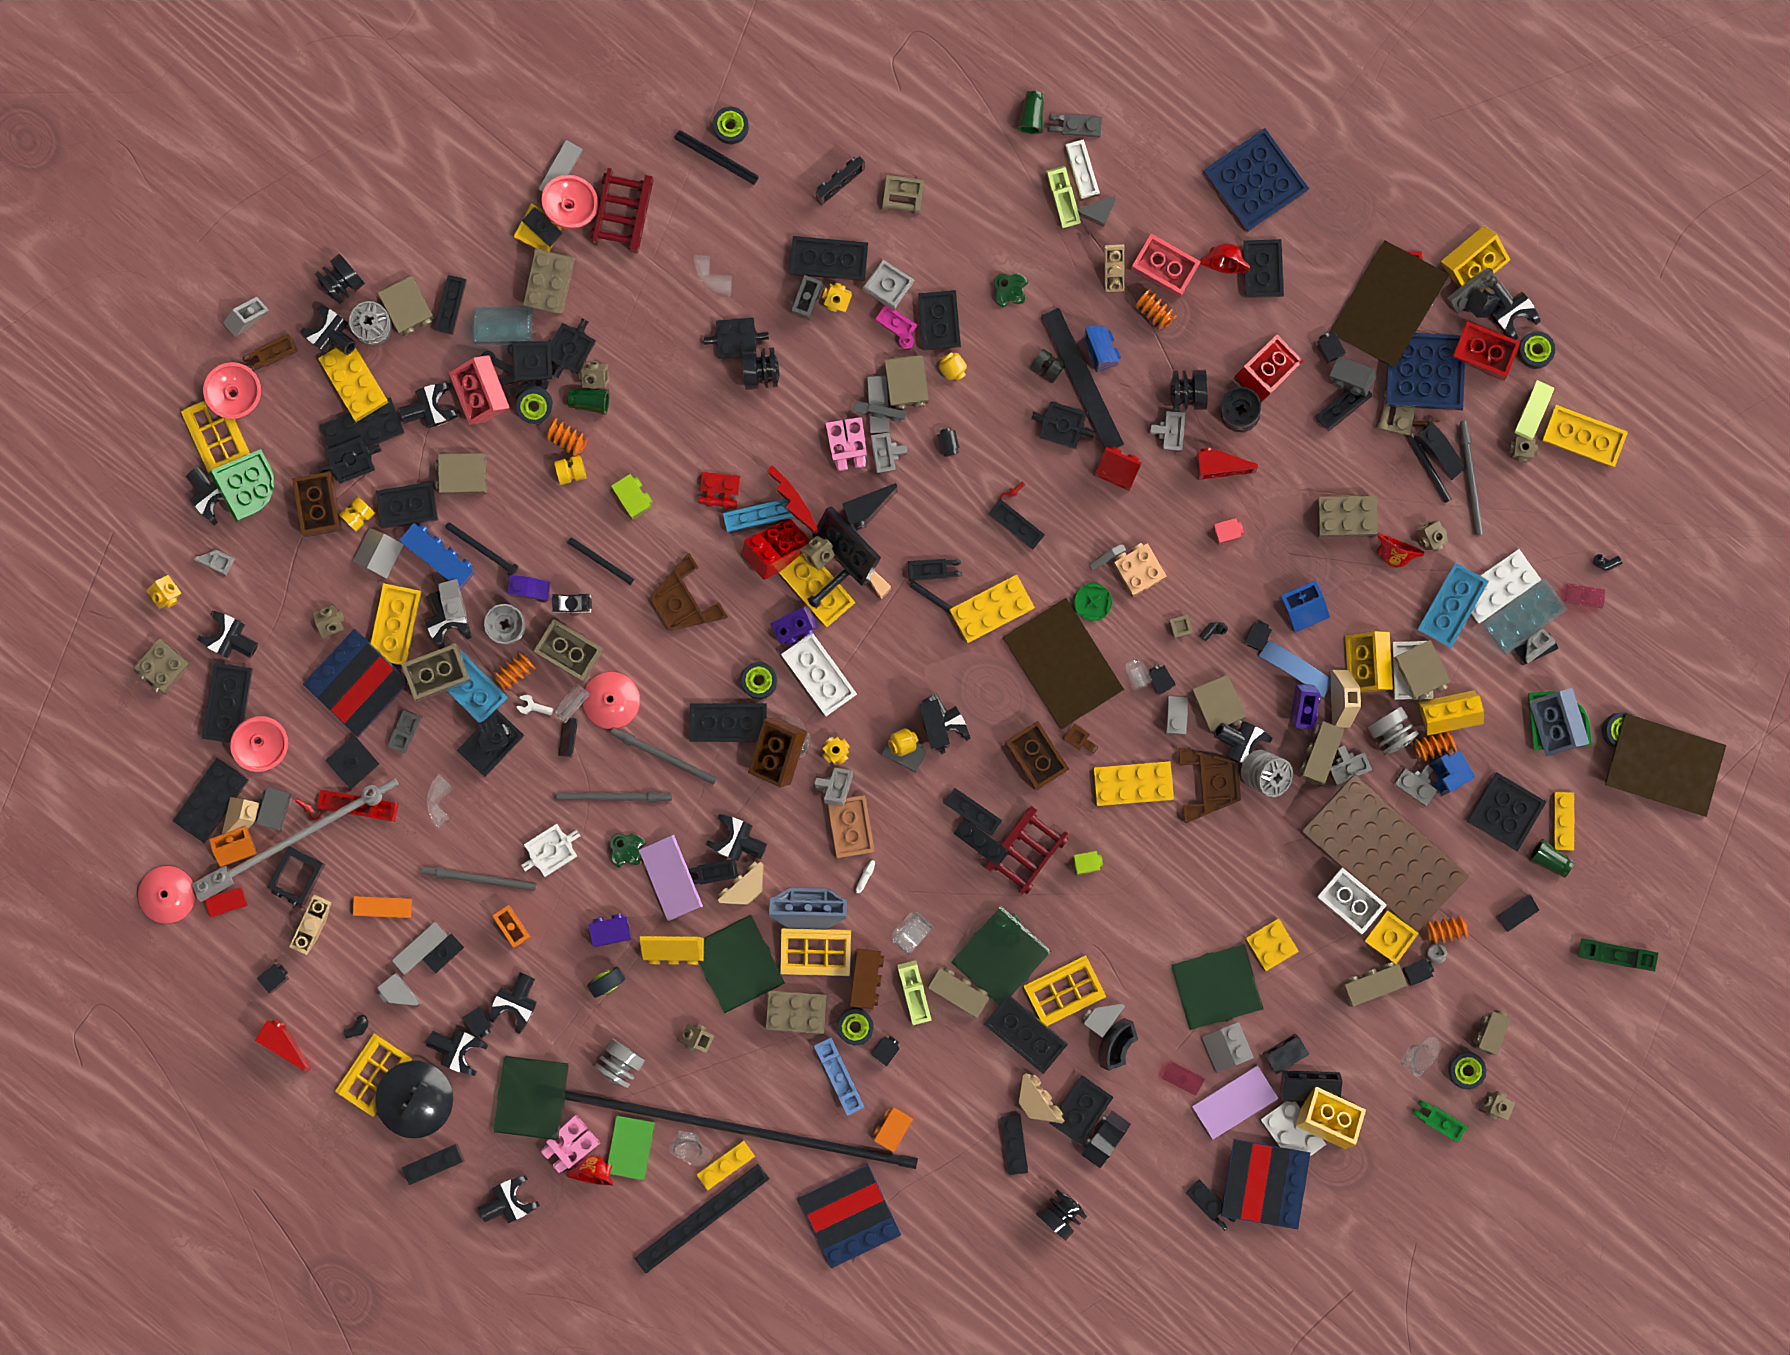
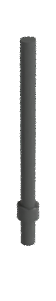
M1467 421L1460 422L1462 436L1460 437V443L1463 445L1475 534L1482 535L1483 528L1470 445L1472 444V438L1469 436Z
M615 728L611 731L610 735L623 740V743L628 746L633 745L713 785L716 782V777L636 739L630 733L626 734Z
M649 791L648 793L557 792L556 800L648 801L649 803H656L657 801H672V793H657V791Z
M422 867L421 874L436 876L437 879L450 878L531 891L536 890V883L449 871L441 867H437V869Z

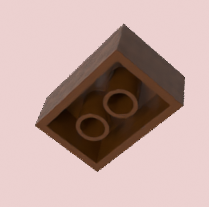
M325 472L292 478L301 535L310 537L342 531L333 474Z
M776 717L765 719L748 773L780 788L791 785L807 731Z
M1036 721L1005 742L1036 791L1069 771L1067 764L1039 721Z
M858 948L850 1002L851 1007L874 1010V1006H878L879 994H876V987L881 986L882 975H878L879 967L883 968L884 956L881 955V951Z

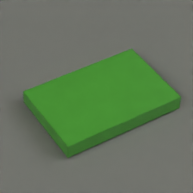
M616 1116L608 1164L612 1165L610 1174L645 1180L655 1122Z

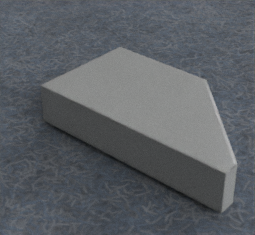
M1121 544L1094 560L1090 563L1091 569L1095 570L1125 552L1124 545Z
M215 550L208 554L197 556L194 560L227 576L235 558Z
M1543 628L1527 640L1525 658L1527 663H1530L1555 644V639Z

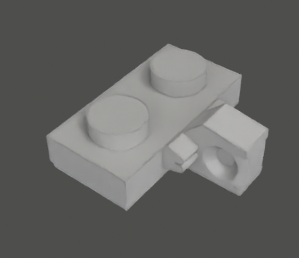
M1166 411L1165 422H1160V426H1150L1149 434L1159 435V439L1163 440V450L1182 452L1185 413Z
M890 433L871 435L877 474L896 471L894 460H899V455L908 454L907 446H897L896 442L891 443Z
M1344 745L1338 747L1337 752L1340 758L1336 759L1338 764L1330 768V773L1335 784L1339 785L1348 781L1354 773L1360 776L1371 771L1372 768L1365 752L1354 756L1353 752L1348 754Z
M1428 765L1424 767L1421 773L1416 771L1415 774L1405 768L1394 784L1425 806L1428 805L1437 792L1434 787L1429 785L1431 780L1428 777L1433 769Z
M834 767L831 777L827 779L816 778L815 790L825 794V804L844 806L853 778V771Z

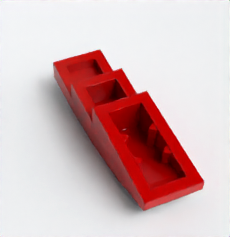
M772 465L767 472L780 484L777 487V492L790 502L786 506L787 511L814 534H817L818 528L799 493Z
M320 789L317 808L335 812L362 796ZM381 800L374 806L365 803L347 814L395 822L399 803Z

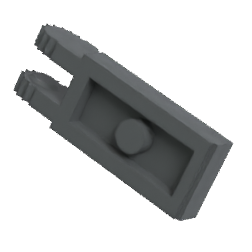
M1049 115V120L1063 122V127L1048 126V132L1073 136H1101L1102 117Z
M1486 268L1473 276L1447 298L1457 314L1466 308V304L1476 288H1492L1497 284L1498 279L1496 276H1492L1494 274L1492 268Z
M864 402L854 404L853 408L858 414L865 415L870 412L872 417L881 419L883 415L889 416L891 421L900 423L902 419L906 420L907 418L906 411Z

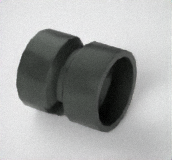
M1043 349L1033 362L1030 370L1038 375L1043 374V378L1053 384L1066 363L1059 358L1053 359L1052 354ZM1046 361L1050 364L1047 369H1044L1043 366Z

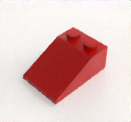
M1467 321L1453 357L1485 374L1505 381L1519 348L1520 341Z
M1276 334L1235 377L1245 387L1253 390L1259 396L1262 403L1303 360Z
M1211 447L1202 448L1195 457L1198 480L1252 474L1258 469V464L1219 450H1212Z
M279 1020L266 1021L254 1041L301 1070L310 1071L312 1067L291 1033L285 1029L286 1025Z

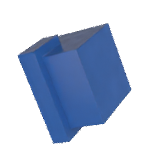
M1461 751L1449 757L1446 754L1429 763L1438 778L1434 785L1441 796L1476 778Z

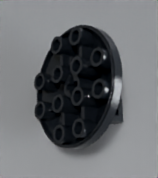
M406 1061L392 1067L380 1080L375 1097L376 1110L383 1124L393 1133L405 1138L426 1137L438 1131L448 1120L453 1107L452 1087L445 1074L434 1065L424 1061Z

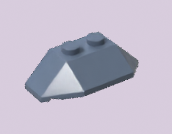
M789 888L776 897L770 898L769 917L788 928L828 929L847 918V900L841 898L830 889Z

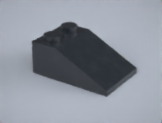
M894 483L842 503L849 525L853 529L855 528L856 531L866 528V524L898 492L897 484Z

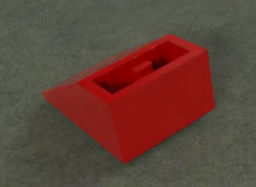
M1106 447L1095 476L1130 491L1142 462L1134 455L1129 454L1126 456L1121 454V450L1116 447Z
M789 518L745 539L741 555L760 577L766 580L780 573L802 554L800 550L810 540L793 520Z

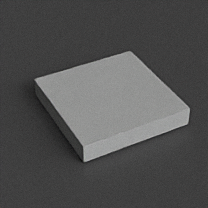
M882 260L862 290L892 310H895L915 280Z

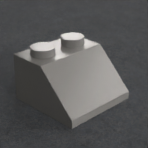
M1239 1022L1202 1037L1216 1073L1254 1058Z

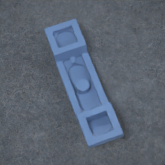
M1270 640L1258 656L1304 685H1314L1323 698L1331 687V679Z
M832 1038L815 1045V1050L847 1116L865 1108Z

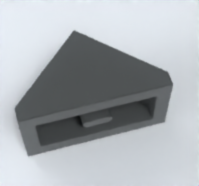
M1115 196L1080 208L1078 211L1079 216L1104 227L1114 207Z

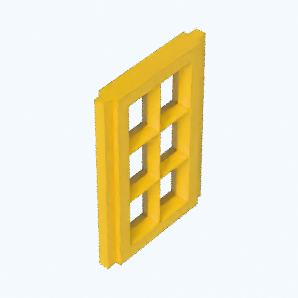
M204 400L184 409L181 413L210 474L211 470L250 454L235 419L219 418L212 421L207 410L208 406ZM200 410H204L209 422L202 427H199L194 413ZM224 421L230 436L220 439L214 425ZM211 427L217 441L207 445L201 431ZM232 439L238 453L228 457L223 443ZM219 445L225 459L215 463L210 449Z
M782 928L781 974L850 976L851 930ZM788 939H804V950L788 949ZM808 940H824V950H808ZM828 940H844V951L828 950ZM788 953L804 954V963L788 964ZM808 954H824V964H808ZM828 954L844 955V964L828 965Z
M1086 955L1024 986L1039 1019L1047 1026L1106 997ZM1085 968L1089 978L1075 984L1071 974ZM1067 977L1071 987L1057 993L1053 983ZM1091 981L1095 991L1081 997L1077 987ZM1049 986L1053 996L1039 1002L1035 992ZM1073 990L1077 1000L1063 1006L1059 996ZM1055 999L1059 1009L1045 1015L1041 1005Z
M374 1033L335 1092L374 1117L377 1113L375 1097L369 1105L360 1099L368 1087L375 1091L377 1090V1087L371 1082L379 1070L385 1073L389 1071L383 1067L389 1055L392 1053L400 1058L396 1065L412 1061L413 1059ZM380 1045L388 1050L381 1062L377 1063L371 1059V1056ZM367 1062L377 1067L369 1080L359 1075ZM356 1079L365 1084L357 1097L348 1092Z

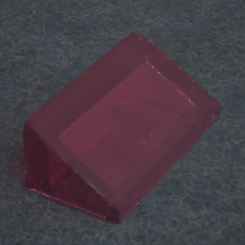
M1567 583L1565 603L1600 609L1604 608V589Z
M1172 1061L1169 1062L1162 1076V1079L1195 1096L1205 1081V1078Z

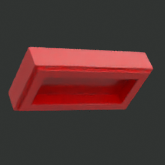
M242 887L209 897L205 900L211 918L248 906Z

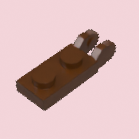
M286 334L256 348L255 351L243 356L242 359L244 362H248L258 356L260 362L249 366L252 371H256L298 352L291 335Z

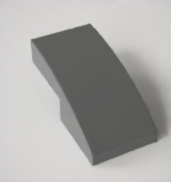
M404 709L397 727L392 733L388 747L406 753L422 716Z

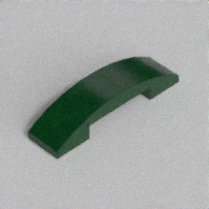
M1581 938L1578 957L1655 972L1658 952Z

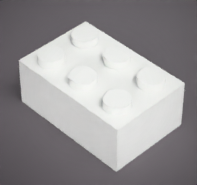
M1343 867L1338 870L1316 897L1317 900L1359 935H1362L1387 906Z

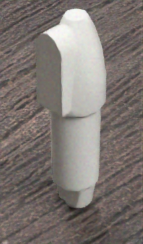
M871 860L865 867L855 890L857 894L862 892L869 877L872 875L875 867L874 860Z

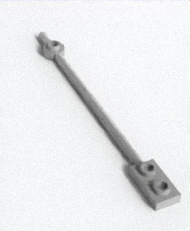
M394 778L380 787L375 785L365 787L362 791V797L231 870L223 866L192 883L198 900L202 902L233 885L232 877L365 803L370 806L377 805L381 801L383 793L399 785L397 779Z

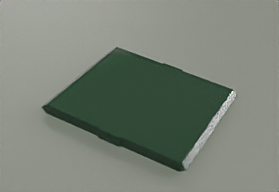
M1001 906L984 926L974 933L972 939L951 963L974 984L986 991L987 995L1000 1006L1008 995L1012 996L1022 984L1028 981L1032 972L1050 954L1051 950Z
M752 915L704 938V961H699L705 973L706 981L711 985L724 1013L785 984L771 955L770 947L765 943Z
M1245 944L1215 953H1206L1201 957L1171 965L1190 1030L1220 1021L1227 1022L1234 1017L1264 1009Z
M505 1056L500 1088L498 1089L494 1132L558 1140L565 1103L568 1063Z

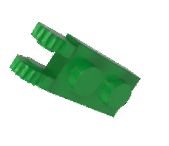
M1419 1100L1418 1104L1431 1112L1428 1117H1425L1417 1110H1413L1412 1114L1425 1121L1424 1123L1458 1143L1468 1126L1437 1107H1432L1426 1102Z

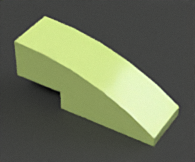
M1061 166L1047 170V178L1062 228L1080 224L1081 221L1066 167Z
M1538 380L1536 381L1514 433L1532 441L1554 391L1553 387Z
M916 960L897 965L913 1025L932 1021Z

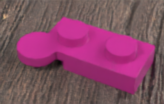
M885 305L875 321L899 336V344L902 348L910 349L914 345L912 333L917 328V324Z

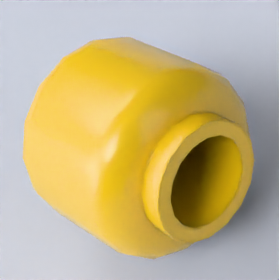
M949 352L939 360V369L947 380L955 379L958 381L966 375L964 371L967 369V365L958 353Z
M904 728L891 734L888 745L894 755L905 756L916 750L918 738L915 732Z

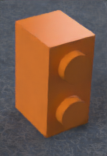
M246 826L210 839L212 852L220 867L257 854L254 841Z
M507 905L492 916L513 948L516 949L532 938L510 905Z
M893 1107L892 1110L888 1109L882 1118L886 1120L882 1127L878 1125L873 1136L876 1137L875 1142L895 1152L913 1118Z

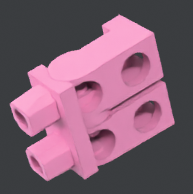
M862 417L845 420L848 439L845 438L843 420L826 423L832 459L837 470H848L846 460L854 459L855 468L865 467L867 453Z
M577 1115L554 1134L541 1151L547 1159L554 1153L557 1154L560 1159L553 1164V1167L559 1173L567 1168H571L601 1144L590 1130L573 1142L588 1129Z

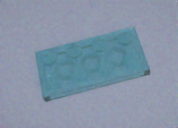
M1543 579L1483 623V625L1506 655L1568 610V608L1548 581Z

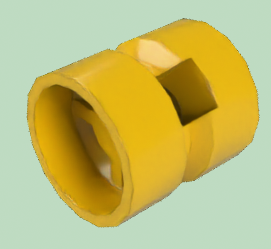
M581 455L570 457L569 461L565 459L554 461L560 485L569 484L573 479L576 482L587 479Z
M359 496L350 503V508L346 507L339 514L356 532L364 525V520H369L375 514Z

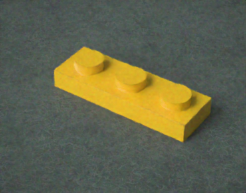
M1554 792V848L1557 850H1574V792Z
M743 1141L698 1173L697 1176L705 1188L709 1190L754 1158L755 1155L745 1141Z

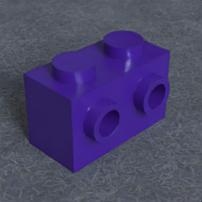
M802 607L770 623L779 643L787 644V646L798 641L797 638L802 635L805 638L814 634L813 630L818 628L810 607Z
M1296 684L1290 715V722L1295 728L1314 729L1315 722L1317 721L1318 704L1321 699V694L1314 685Z
M623 914L612 915L611 920L604 921V917L593 919V923L588 924L593 947L632 940L628 917H623Z

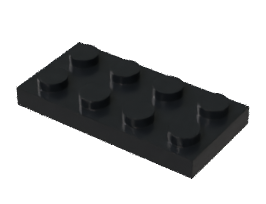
M793 236L789 275L865 281L868 242Z
M387 398L389 403L357 422L349 413L320 424L327 446L329 447L361 435L364 444L369 448L405 434L392 398Z
M832 506L826 508L817 525V534L813 533L812 535L829 540L833 546L834 558L861 586L866 585L881 557Z
M214 663L202 739L230 743L231 736L236 727L245 721L253 673L252 668Z
M690 703V742H757L763 721L767 719V703Z
M217 758L173 819V822L201 842L206 843L227 813L230 797L237 798L249 780Z
M1011 995L1005 998L984 1024L1043 1074L1068 1045L1065 1040Z

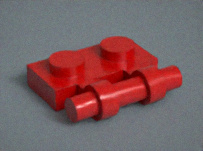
M702 472L700 491L708 493L707 497L699 496V504H704L706 507H712V505L722 506L723 509H729V507L737 508V501L730 500L731 495H739L741 477ZM714 493L725 494L724 499L713 498Z

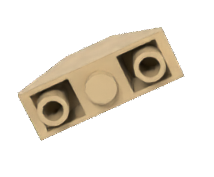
M1124 244L1104 246L1105 292L1124 291Z
M1330 670L1332 725L1340 728H1350L1361 708L1360 687L1349 670Z
M760 861L758 864L754 862L747 868L749 872L744 877L739 875L733 881L734 886L730 889L726 887L718 894L720 897L718 899L719 903L749 905L758 897L763 889L764 865Z
M313 895L289 946L290 948L308 955L326 923L332 902Z
M1025 1073L1022 1078L1019 1104L1028 1117L1035 1120L1063 1123L1062 1111L1050 1101L1052 1097L1046 1090L1041 1088L1039 1078L1036 1075Z

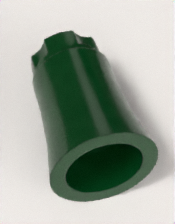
M1026 92L1020 120L1017 125L1018 131L1027 134L1043 133L1044 94L1041 92Z
M570 389L567 402L568 407L606 416L609 408V389Z
M1544 839L1538 842L1529 858V862L1542 866L1564 878L1569 874L1574 865L1573 860L1555 849Z

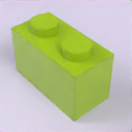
M629 474L613 484L612 488L632 520L652 509L650 503L653 501L647 492L643 494L640 487L643 485L638 477L633 478Z
M1097 851L1073 856L1076 876L1099 872L1100 867L1103 866L1102 856L1098 855Z

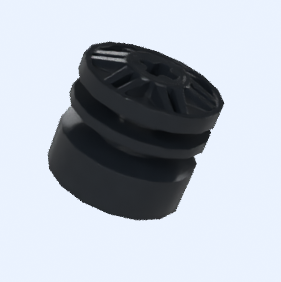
M339 253L330 260L334 268L332 271L323 266L322 269L327 275L323 277L319 271L315 275L325 292L341 305L344 302L339 296L341 292L349 298L350 295L346 290L347 287L356 292L365 283Z
M774 347L769 348L770 356L767 357L765 348L761 350V357L756 356L754 349L742 350L745 390L758 389L759 380H763L765 388H769L768 379H772L773 388L778 387L780 371Z
M1206 369L1193 370L1191 379H1188L1186 370L1182 371V379H1179L1178 370L1173 371L1170 381V398L1174 411H1179L1180 402L1183 403V410H1187L1188 402H1192L1194 410H1207L1208 388Z
M1236 387L1229 390L1221 402V418L1224 425L1234 432L1241 433L1250 431L1257 425L1261 413L1259 396L1247 387ZM1240 408H1242L1244 412L1242 413V415H1238V411L1240 410Z
M1057 1189L1054 1193L1061 1199L1057 1202L1050 1197L1049 1199L1054 1207L1051 1209L1043 1205L1036 1215L1066 1241L1074 1232L1069 1225L1072 1221L1076 1225H1080L1081 1223L1075 1217L1080 1215L1085 1220L1087 1215L1075 1200Z

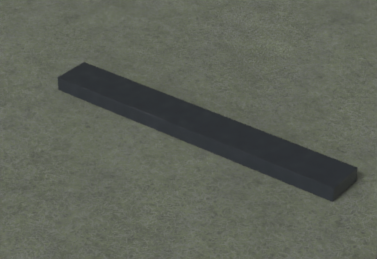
M1060 308L1042 315L1063 362L1066 363L1065 367L1104 449L1106 447L1111 448V446L1116 448L1123 446L1122 438Z
M758 1163L635 1257V1260L644 1272L648 1273L770 1178Z

